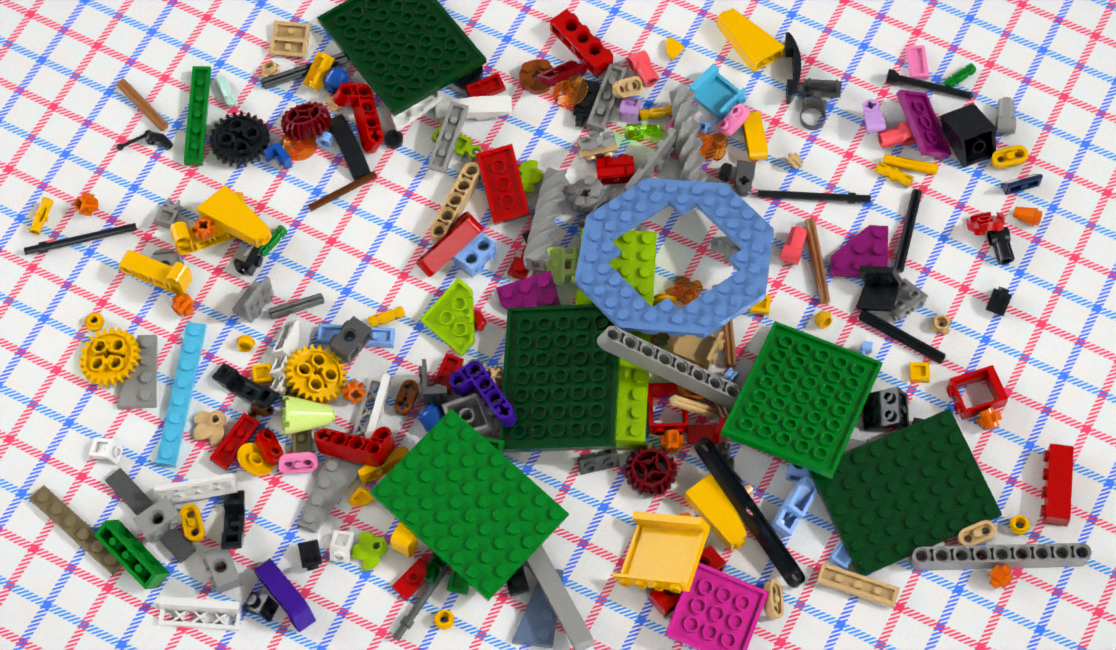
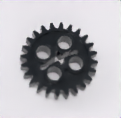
M242 111L239 116L235 112H233V117L226 114V120L220 118L221 124H214L215 129H211L212 135L209 136L212 152L214 155L216 154L217 160L222 159L223 164L228 161L230 167L234 163H236L237 168H239L240 163L247 167V162H250L252 165L254 164L253 159L260 161L259 154L264 155L263 151L268 147L267 143H270L267 125L263 124L262 119L258 120L257 115L251 118L250 112L246 116L243 115Z

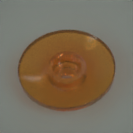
M572 76L569 80L561 81L556 85L553 91V98L562 107L577 105L587 95L588 84L582 77Z
M284 134L280 143L291 157V160L294 161L310 158L317 149L316 138L314 137L309 140L304 139L303 141L295 142L294 139H289Z

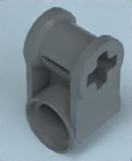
M737 160L734 190L740 197H746L751 192L756 162Z

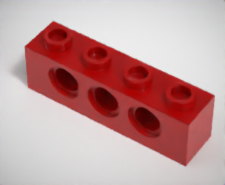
M565 9L550 20V30L582 64L587 66V69L596 78L607 71L609 64H613L614 56L612 52L602 45L598 37H594L590 33L586 25H582L579 22L578 17L574 13Z
M711 545L706 549L703 548L699 562L721 572L725 570L726 561ZM652 588L649 594V601L665 618L674 611L681 592L668 595L666 589L658 591Z

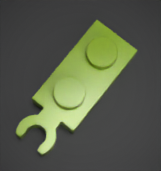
M442 123L439 125V127L431 137L432 141L435 143L441 130ZM460 133L454 153L461 157H464L467 153L471 160L476 161L477 156L472 153L474 151L481 153L482 148L478 145H472V139Z

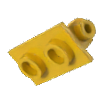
M318 51L303 84L320 91L323 79L335 58Z

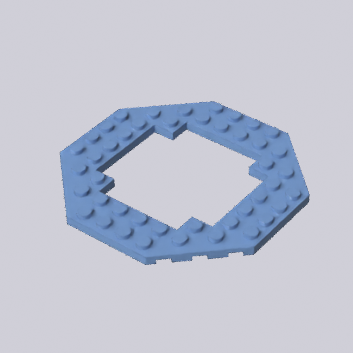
M646 178L586 216L575 274V285L616 327L628 333L630 331H641V334L657 335V333H669V336L685 337V335H696V338H706L766 298L774 228L726 183ZM669 205L681 216L697 207L741 249L729 257V263L738 272L681 309L668 297L654 307H651L609 264V262L621 255V250L613 243L614 240Z

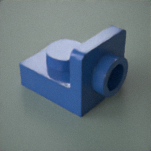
M279 142L269 145L263 151L267 162L275 158L278 165H283L286 170L293 167L291 157Z

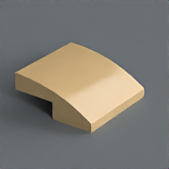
M274 21L269 54L306 58L311 24Z

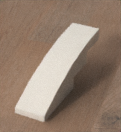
M467 97L441 101L435 106V119L438 122L444 121L451 101L469 106L465 120L476 118L478 121L512 114V97Z
M298 320L285 323L271 353L276 360L269 373L275 378L270 388L278 392L279 396L285 395L288 387L286 384L289 380L284 378L287 374L284 371L286 366H288L286 363L292 353L295 354L298 349Z

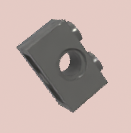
M353 316L343 324L342 330L338 335L335 334L331 338V352H334L337 357L350 364L373 337L372 328ZM348 337L354 338L352 341H346Z

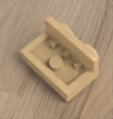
M578 141L576 142L579 158L585 159V161L595 160L596 156L601 155L611 157L618 151L617 143L604 148L601 146L593 150H580Z

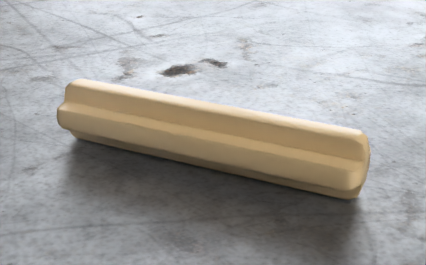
M678 395L670 397L671 406L709 418L717 416V409L715 407Z

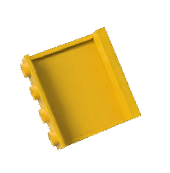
M634 511L632 519L637 523L629 550L621 573H612V576L623 587L636 586L640 589L648 587L658 591L666 589L675 593H680L681 591L689 592L711 526L702 517Z

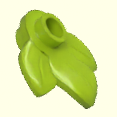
M535 160L525 161L519 167L524 190L527 194H533L534 185L543 181L544 173L537 169L538 161Z
M363 532L358 534L360 543L352 547L350 556L354 559L362 560L363 570L369 571L379 564L380 557L388 550V543L384 538L375 537L371 532ZM380 543V547L375 549L376 544Z

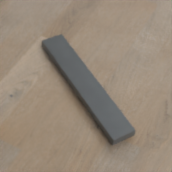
M121 468L105 479L106 483L136 516L154 504ZM159 517L155 524H160L163 521V517ZM177 528L169 529L159 539L180 563L196 551Z

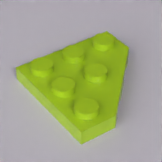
M457 278L420 318V321L461 357L475 344L473 290L461 279Z

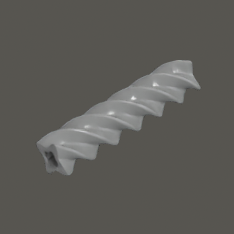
M683 86L679 90L669 92L672 103V116L675 121L674 129L676 130L677 137L676 145L679 153V165L682 170L681 180L706 182L708 174L701 169L706 159L699 153L703 141L697 136L701 125L694 119L698 113V108L692 103L696 92L689 90L687 86Z
M548 167L544 173L542 186L539 191V200L535 207V215L531 223V231L528 235L527 246L523 256L525 269L527 270L536 269L546 272L543 265L551 259L547 249L555 244L551 233L558 229L554 219L562 214L558 204L566 199L562 189L569 184L565 177L566 169L555 170Z

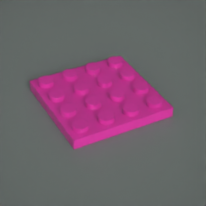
M699 562L690 591H681L664 636L696 650H747L769 592Z

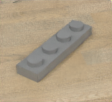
M609 64L586 123L587 128L604 132L617 99L612 92V85L615 81L625 78L627 68Z
M450 102L427 165L429 170L446 174L469 111L468 105Z

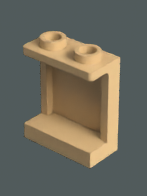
M720 331L718 336L710 334L706 338H696V335H685V337L670 336L666 351L691 363H698L702 365L701 368L708 370L711 364L714 365L716 363L718 350L722 351L724 347V332Z

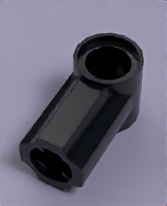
M1004 227L1001 231H987L988 242L990 246H993L998 264L1007 265L1013 262L1015 258L1010 245L1011 238L1008 227Z

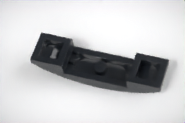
M786 32L784 41L785 57H792L793 79H787L786 104H790L799 86L801 56L795 39L790 32Z
M340 114L331 118L328 129L346 161L353 180L355 181L371 173L356 137L344 116Z
M225 363L212 376L213 380L237 397L262 409H268L280 395L275 390L265 385L262 387L240 375L238 370Z
M245 490L224 495L225 515L221 550L240 549L243 546Z

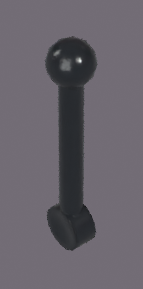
M146 130L145 134L123 144H117V150L121 151L124 147L147 137V134L152 131Z

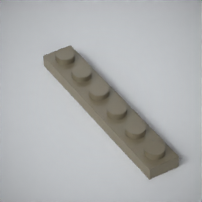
M45 485L29 498L36 507L112 576L123 567L94 536L96 532Z

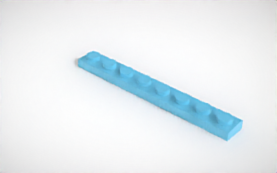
M187 322L156 459L158 466L174 468L177 466L205 339L206 324Z

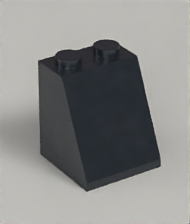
M974 103L940 115L942 131L963 168L992 157V154L996 151L995 126Z

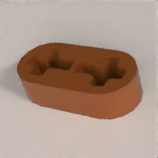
M406 380L400 387L394 403L395 411L400 416H407L413 409L419 393L416 381ZM413 386V390L407 395V389ZM406 400L407 407H404L403 410L400 409V405H403Z

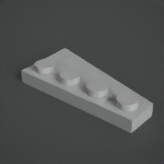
M157 334L137 336L136 341L139 343L138 347L141 350L138 354L141 356V359L136 360L139 366H133L136 372L128 373L130 379L125 377L117 405L118 410L157 408Z
M327 455L297 526L317 533L336 504L338 505L342 500V496L352 487L355 479L358 477V470L362 467Z

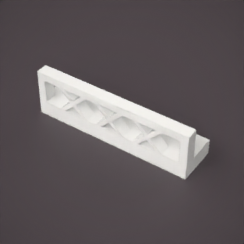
M383 374L382 378L369 376L365 389L366 395H363L352 435L360 436L364 434L365 438L370 439L375 430L380 427L392 385L391 375ZM372 383L380 384L378 392H372ZM374 399V407L369 411L366 403ZM369 416L368 427L363 428L361 420Z
M228 473L155 486L154 491L157 501L167 496L172 504L237 493L235 473Z
M159 596V626L239 631L242 613L240 602ZM165 611H174L177 617L172 621L164 620ZM191 612L197 618L192 622H186L183 616ZM208 614H214L217 620L209 624L203 618ZM228 615L236 616L235 625H226L223 619Z

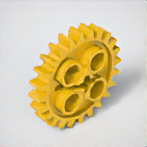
M111 327L109 332L104 328L103 334L96 332L95 338L89 337L90 343L84 342L87 347L80 349L84 354L78 357L82 361L79 363V366L82 368L81 372L88 381L90 380L93 385L97 383L99 387H102L104 384L109 388L110 383L116 386L118 380L124 383L123 378L130 379L128 373L136 372L133 366H139L136 360L141 359V356L138 354L141 351L138 347L139 343L132 334H129L127 330L122 331L119 327L116 331Z
M311 344L309 349L303 346L302 351L298 348L295 354L292 353L286 363L288 366L284 369L287 372L284 378L289 380L286 385L293 386L290 392H297L296 398L303 396V399H309L313 402L317 401V403L324 401L325 404H328L330 399L334 401L342 393L341 388L345 387L344 384L347 381V378L344 377L347 371L342 370L345 364L338 363L341 358H334V352L329 354L328 347L323 351L321 345L317 349H315L313 344Z

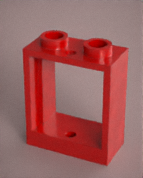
M993 365L950 378L946 387L948 396L952 397L954 401V410L957 415H960L962 420L980 415L979 412L992 407L994 410L1005 407L1008 401V397ZM985 379L994 400L966 409L957 388Z
M648 383L649 434L661 436L665 434V431L671 429L678 430L679 435L687 433V410L682 409V423H654L653 398H670L673 395L680 396L675 383Z

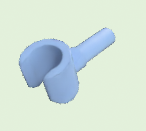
M717 117L707 123L703 121L698 122L701 127H704L700 131L701 135L707 134L708 128L720 122V119Z
M864 341L861 345L860 354L865 355V352L871 353L873 342Z

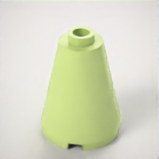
M283 396L282 403H286V406L281 409L283 435L330 426L331 422L335 421V410H332L330 405L292 396Z

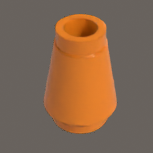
M1016 206L1013 217L1031 226H1039L1042 211H1039L1038 208Z

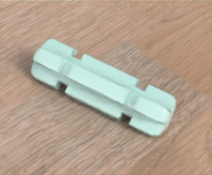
M224 75L218 76L216 82L224 99L227 101L228 107L237 106V99L233 95L234 93Z

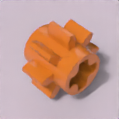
M81 193V197L76 198L75 208L79 211V214L92 216V212L97 211L99 203L97 198H94V194Z
M205 217L195 220L196 226L192 227V231L195 233L196 239L201 238L204 242L209 238L213 239L212 232L217 231L216 226L213 225V220L210 219L208 221Z
M178 293L172 298L173 305L171 308L180 317L183 314L184 316H189L195 311L193 309L195 302L188 294L180 295Z
M355 378L353 381H346L345 387L341 388L342 392L345 393L343 395L344 400L350 399L351 404L357 401L362 402V396L366 395L365 390H363L365 387L363 382L358 384Z
M992 407L979 412L980 417L976 419L979 427L984 426L987 431L1000 426L998 423L999 420H1002L1000 411L994 412Z
M667 430L665 435H661L660 444L670 454L678 453L680 448H684V435H679L678 430Z
M997 564L988 575L991 578L989 583L996 589L1000 586L1005 589L1014 578L1010 575L1012 569L1006 564L1002 567Z

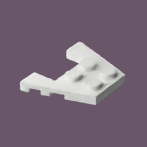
M440 90L395 117L392 114L391 118L396 130L400 131L443 101Z

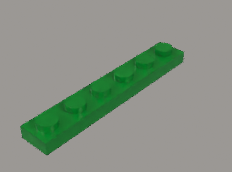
M211 66L192 67L184 152L185 166H203Z

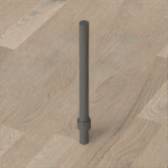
M445 562L441 566L442 570L438 573L436 583L426 587L408 615H405L400 621L401 625L393 635L395 640L400 641L406 630L412 627L414 624L413 620L450 567Z

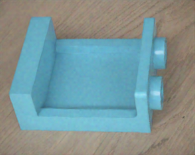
M714 63L689 86V90L696 92L693 100L714 117H718L720 121L729 114L734 106L743 104L746 101V89L742 88L739 90L719 74V67Z

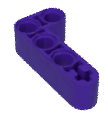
M469 362L450 376L449 383L456 395L463 396L476 389L503 427H511L516 423L517 417L513 407L480 362ZM479 371L478 374L472 375L474 372ZM489 385L488 388L482 389L484 386ZM500 399L498 402L493 403L494 400Z
M270 558L253 569L257 578L287 613L291 623L299 633L316 622L305 599Z

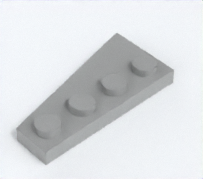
M672 127L668 129L667 138L664 141L661 139L658 142L654 155H648L643 164V169L638 168L625 185L624 192L642 180L652 178L653 173L663 167L665 160L673 156L676 151L675 129Z

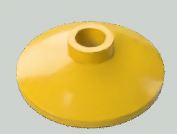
M246 443L239 448L237 452L238 461L248 472L264 476L273 470L274 465L264 461L256 443Z

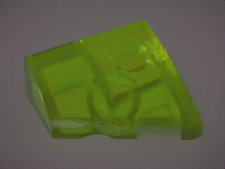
M627 123L625 139L643 141L644 135L663 138L664 125Z

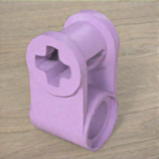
M869 99L863 102L862 108L867 134L886 131L885 120L878 101Z

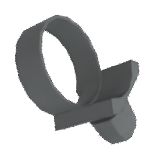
M813 91L811 97H805L803 100L800 123L805 129L818 130L825 123L827 101L821 99L822 94L820 91ZM809 108L818 109L824 116V121L816 126L808 125L801 118L802 113Z

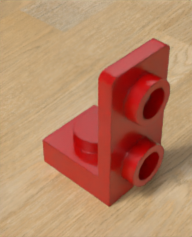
M719 417V422L715 425H688L687 444H696L702 437L709 438L714 444H726L727 438L721 436V431L727 417Z

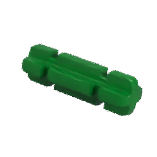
M969 63L965 66L966 68L960 69L952 77L950 76L945 79L944 85L953 88L955 84H959L968 78V75L974 74L976 67L973 63Z
M279 225L275 229L276 232L271 233L270 241L259 247L263 257L269 253L268 250H272L281 237L283 238L287 234V229L284 226Z

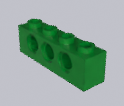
M105 520L94 536L144 589L159 588L169 575L167 569L120 520Z

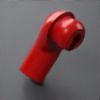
M474 310V321L476 322L474 327L477 330L483 331L487 321L481 312Z

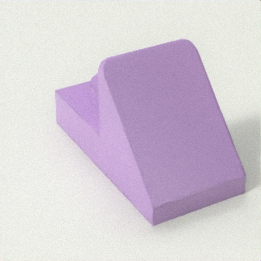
M633 97L623 98L619 110L621 112V122L638 123L642 99Z

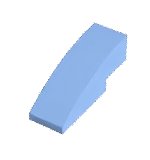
M804 475L797 483L770 523L773 530L783 538L792 534L799 520L805 516L818 492L813 480L807 475Z

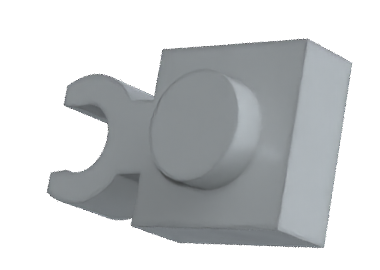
M167 198L166 207H160L154 218V224L170 229V226L176 222L179 216L180 200L172 205L171 198Z

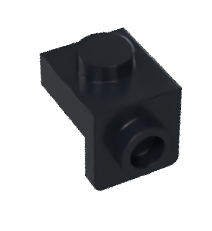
M253 246L245 262L235 258L234 266L236 271L242 275L248 274L253 276L257 267L259 268L263 262L261 250Z
M318 539L298 543L302 568H307V571L318 569L319 565L322 564Z
M251 591L242 609L247 613L261 616L264 620L271 622L279 604L269 595Z

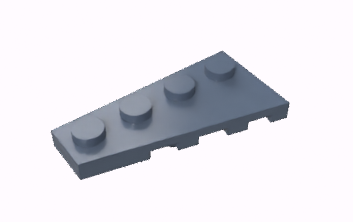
M555 569L562 581L563 570ZM538 583L535 586L512 643L553 648L557 617Z

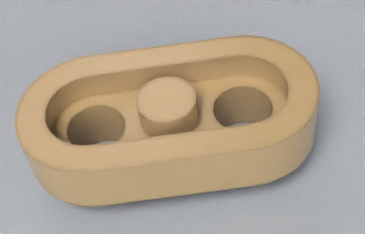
M638 76L615 81L612 85V92L618 99L640 94L644 88L643 81Z
M983 520L966 527L959 532L958 544L960 546H972L991 541L996 534V527L988 520ZM982 530L988 531V534H983ZM964 538H969L971 542H966Z
M772 579L764 584L763 590L769 592L765 600L764 610L770 619L775 620L784 615L783 589L777 579Z

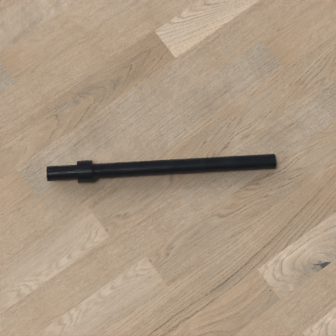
M758 190V197L846 201L849 204H855V202L870 203L871 195H856L853 192L835 194Z
M136 223L52 242L46 243V241L39 242L38 245L25 247L24 252L25 255L37 252L46 253L48 250L136 231L137 227Z

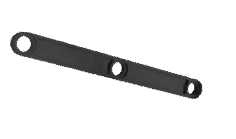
M702 437L694 446L696 453L785 582L792 588L799 587L805 581L803 571L714 443L709 438ZM701 444H704L707 447L708 451H706L701 446ZM746 508L752 512L753 516L746 511ZM792 574L798 578V581L793 579Z

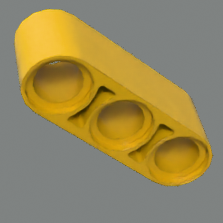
M760 111L749 112L748 118L742 124L748 160L768 159V148Z

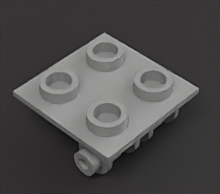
M906 278L902 281L891 311L893 312L891 316L894 321L902 320L906 314L909 315L911 311L914 312L917 308L923 306L926 298H928L927 294Z

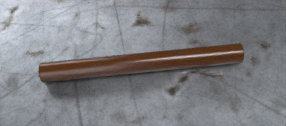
M373 171L309 204L308 207L312 212L377 178Z

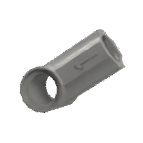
M1003 97L998 100L995 132L1015 134L1014 100L1011 97Z

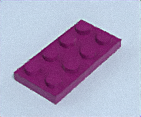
M900 89L896 95L921 155L948 158L952 153L927 93Z

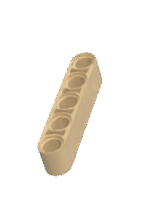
M468 162L461 170L431 225L430 233L433 244L437 243L456 225L455 221L462 215L480 181V168L478 164Z

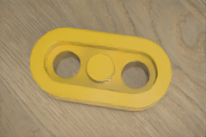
M1021 145L996 150L992 154L991 164L997 169L1022 165L1027 160L1028 151Z
M186 504L180 510V515L183 518L181 521L183 531L190 542L197 543L206 534L202 515L196 505ZM191 513H194V516L192 518H189V515ZM195 531H199L196 536H193Z

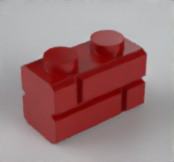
M621 154L618 157L601 156L596 158L597 179L602 185L628 183L635 174L634 157Z

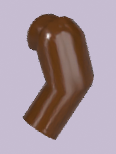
M251 405L247 413L252 418H255L257 415L267 416L274 413V408L270 406L268 409H262Z

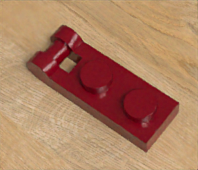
M570 60L538 74L537 82L545 84L547 87H552L556 83L569 80L570 77L576 74L584 75L587 71V66Z

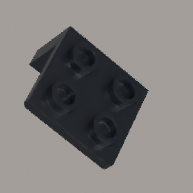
M860 266L858 273L865 284L856 308L866 311H892L903 281L896 268Z
M899 387L871 392L863 408L864 430L870 431L893 425L899 430L908 427V394Z

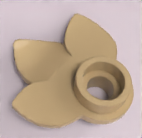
M214 410L211 413L202 411L193 418V421L198 424L194 430V440L199 441L209 438L214 447L219 445L225 436L223 427L227 421L226 415L220 410ZM218 416V422L214 423V418Z

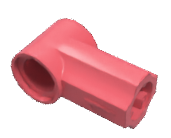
M645 50L627 57L630 69L637 73L645 87H651L659 81V76L653 69L650 58Z
M907 121L898 124L895 128L878 132V141L882 148L901 143L907 146L916 142Z
M791 227L787 242L783 246L780 260L796 265L799 264L807 234L803 227Z

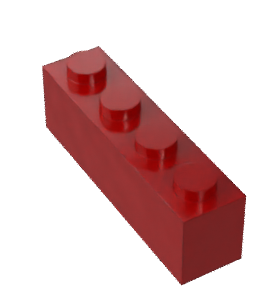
M1050 443L1048 449L1044 450L1043 462H1046V468H1043L1042 480H1045V486H1042L1041 498H1044V505H1041L1040 509L1043 524L1067 527L1070 521L1074 446Z

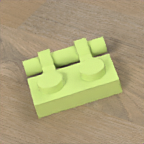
M549 247L547 252L551 259L546 262V272L551 271L555 284H565V277L571 278V284L575 285V274L579 258L578 249L571 248V254H565V247ZM565 262L571 263V269H565Z

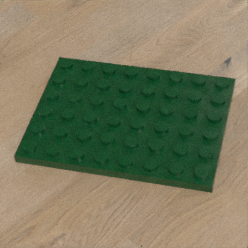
M347 0L317 17L319 24L394 117L487 63L486 57L437 0Z
M595 304L508 308L502 393L513 407L517 421L511 427L499 425V440L505 442L503 453L616 449L620 357L603 350L597 343L598 336L607 327L615 325Z
M950 408L843 454L832 479L808 470L856 573L863 576L872 574L912 556L914 550L918 547L935 546L958 536L959 532L966 527L983 520L992 521L1002 516Z

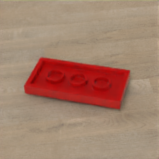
M509 144L476 154L494 224L497 225L531 215L513 145Z

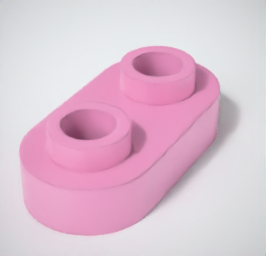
M743 104L734 106L729 114L720 121L719 133L725 137L733 135L748 118L749 108Z
M312 452L284 454L278 461V468L284 474L312 472L318 466V458Z

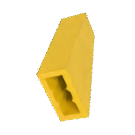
M734 8L719 14L717 27L753 73L783 57L784 45Z
M226 185L197 207L198 215L201 219L203 217L208 221L212 219L214 226L256 248L267 244L272 237L270 228Z
M711 473L685 492L684 500L699 517H702L711 526L712 532L730 552L735 548H741L745 544L747 532L739 515Z

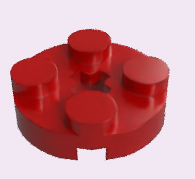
M991 212L972 215L970 221L966 220L967 229L974 231V235H984L985 231L991 230L1001 231L1004 229L1003 225L1005 224L1004 215L996 212L997 216H991Z

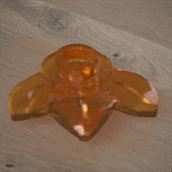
M717 132L713 135L705 133L698 136L703 141L699 153L706 160L712 157L715 161H718L725 156L728 138L723 133Z
M677 276L674 281L675 287L665 289V294L676 297L677 301H681L686 306L699 297V293L703 290V285L700 280L691 282L686 276Z

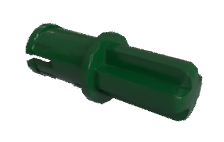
M434 552L431 553L430 561L426 564L427 571L424 580L428 585L436 583L438 573L442 570V560Z

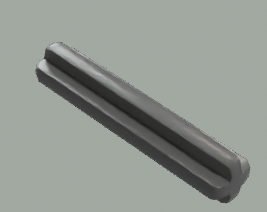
M318 293L270 308V318L276 319L324 303L323 295Z

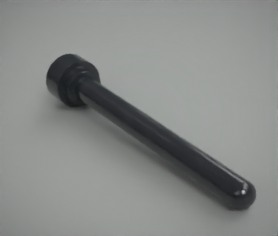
M894 69L888 70L885 83L893 84L900 82L966 99L973 98L972 92L899 75Z

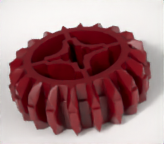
M302 103L294 108L291 107L290 111L285 112L282 116L281 127L283 133L289 139H294V141L299 139L301 141L304 139L309 140L327 131V128L330 127L331 117L328 109L322 103Z
M654 444L652 449H648L647 445L644 446V450L638 447L637 453L631 452V458L626 459L627 464L624 466V470L627 472H625L624 476L628 478L627 484L632 485L633 491L639 489V495L644 491L647 497L650 493H653L656 497L658 491L664 494L665 488L670 490L671 484L675 483L674 477L677 476V471L675 470L677 469V464L673 463V456L669 457V451L663 453L662 446L658 450L655 449ZM659 461L665 466L667 473L658 466ZM635 469L643 474V480L636 475Z

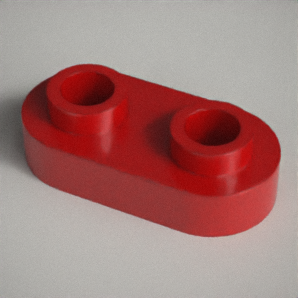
M265 428L257 432L255 443L264 461L270 465H277L279 458L284 455V452L275 434Z

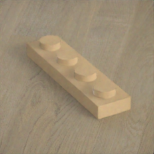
M826 563L822 564L816 582L893 609L900 590L899 587Z

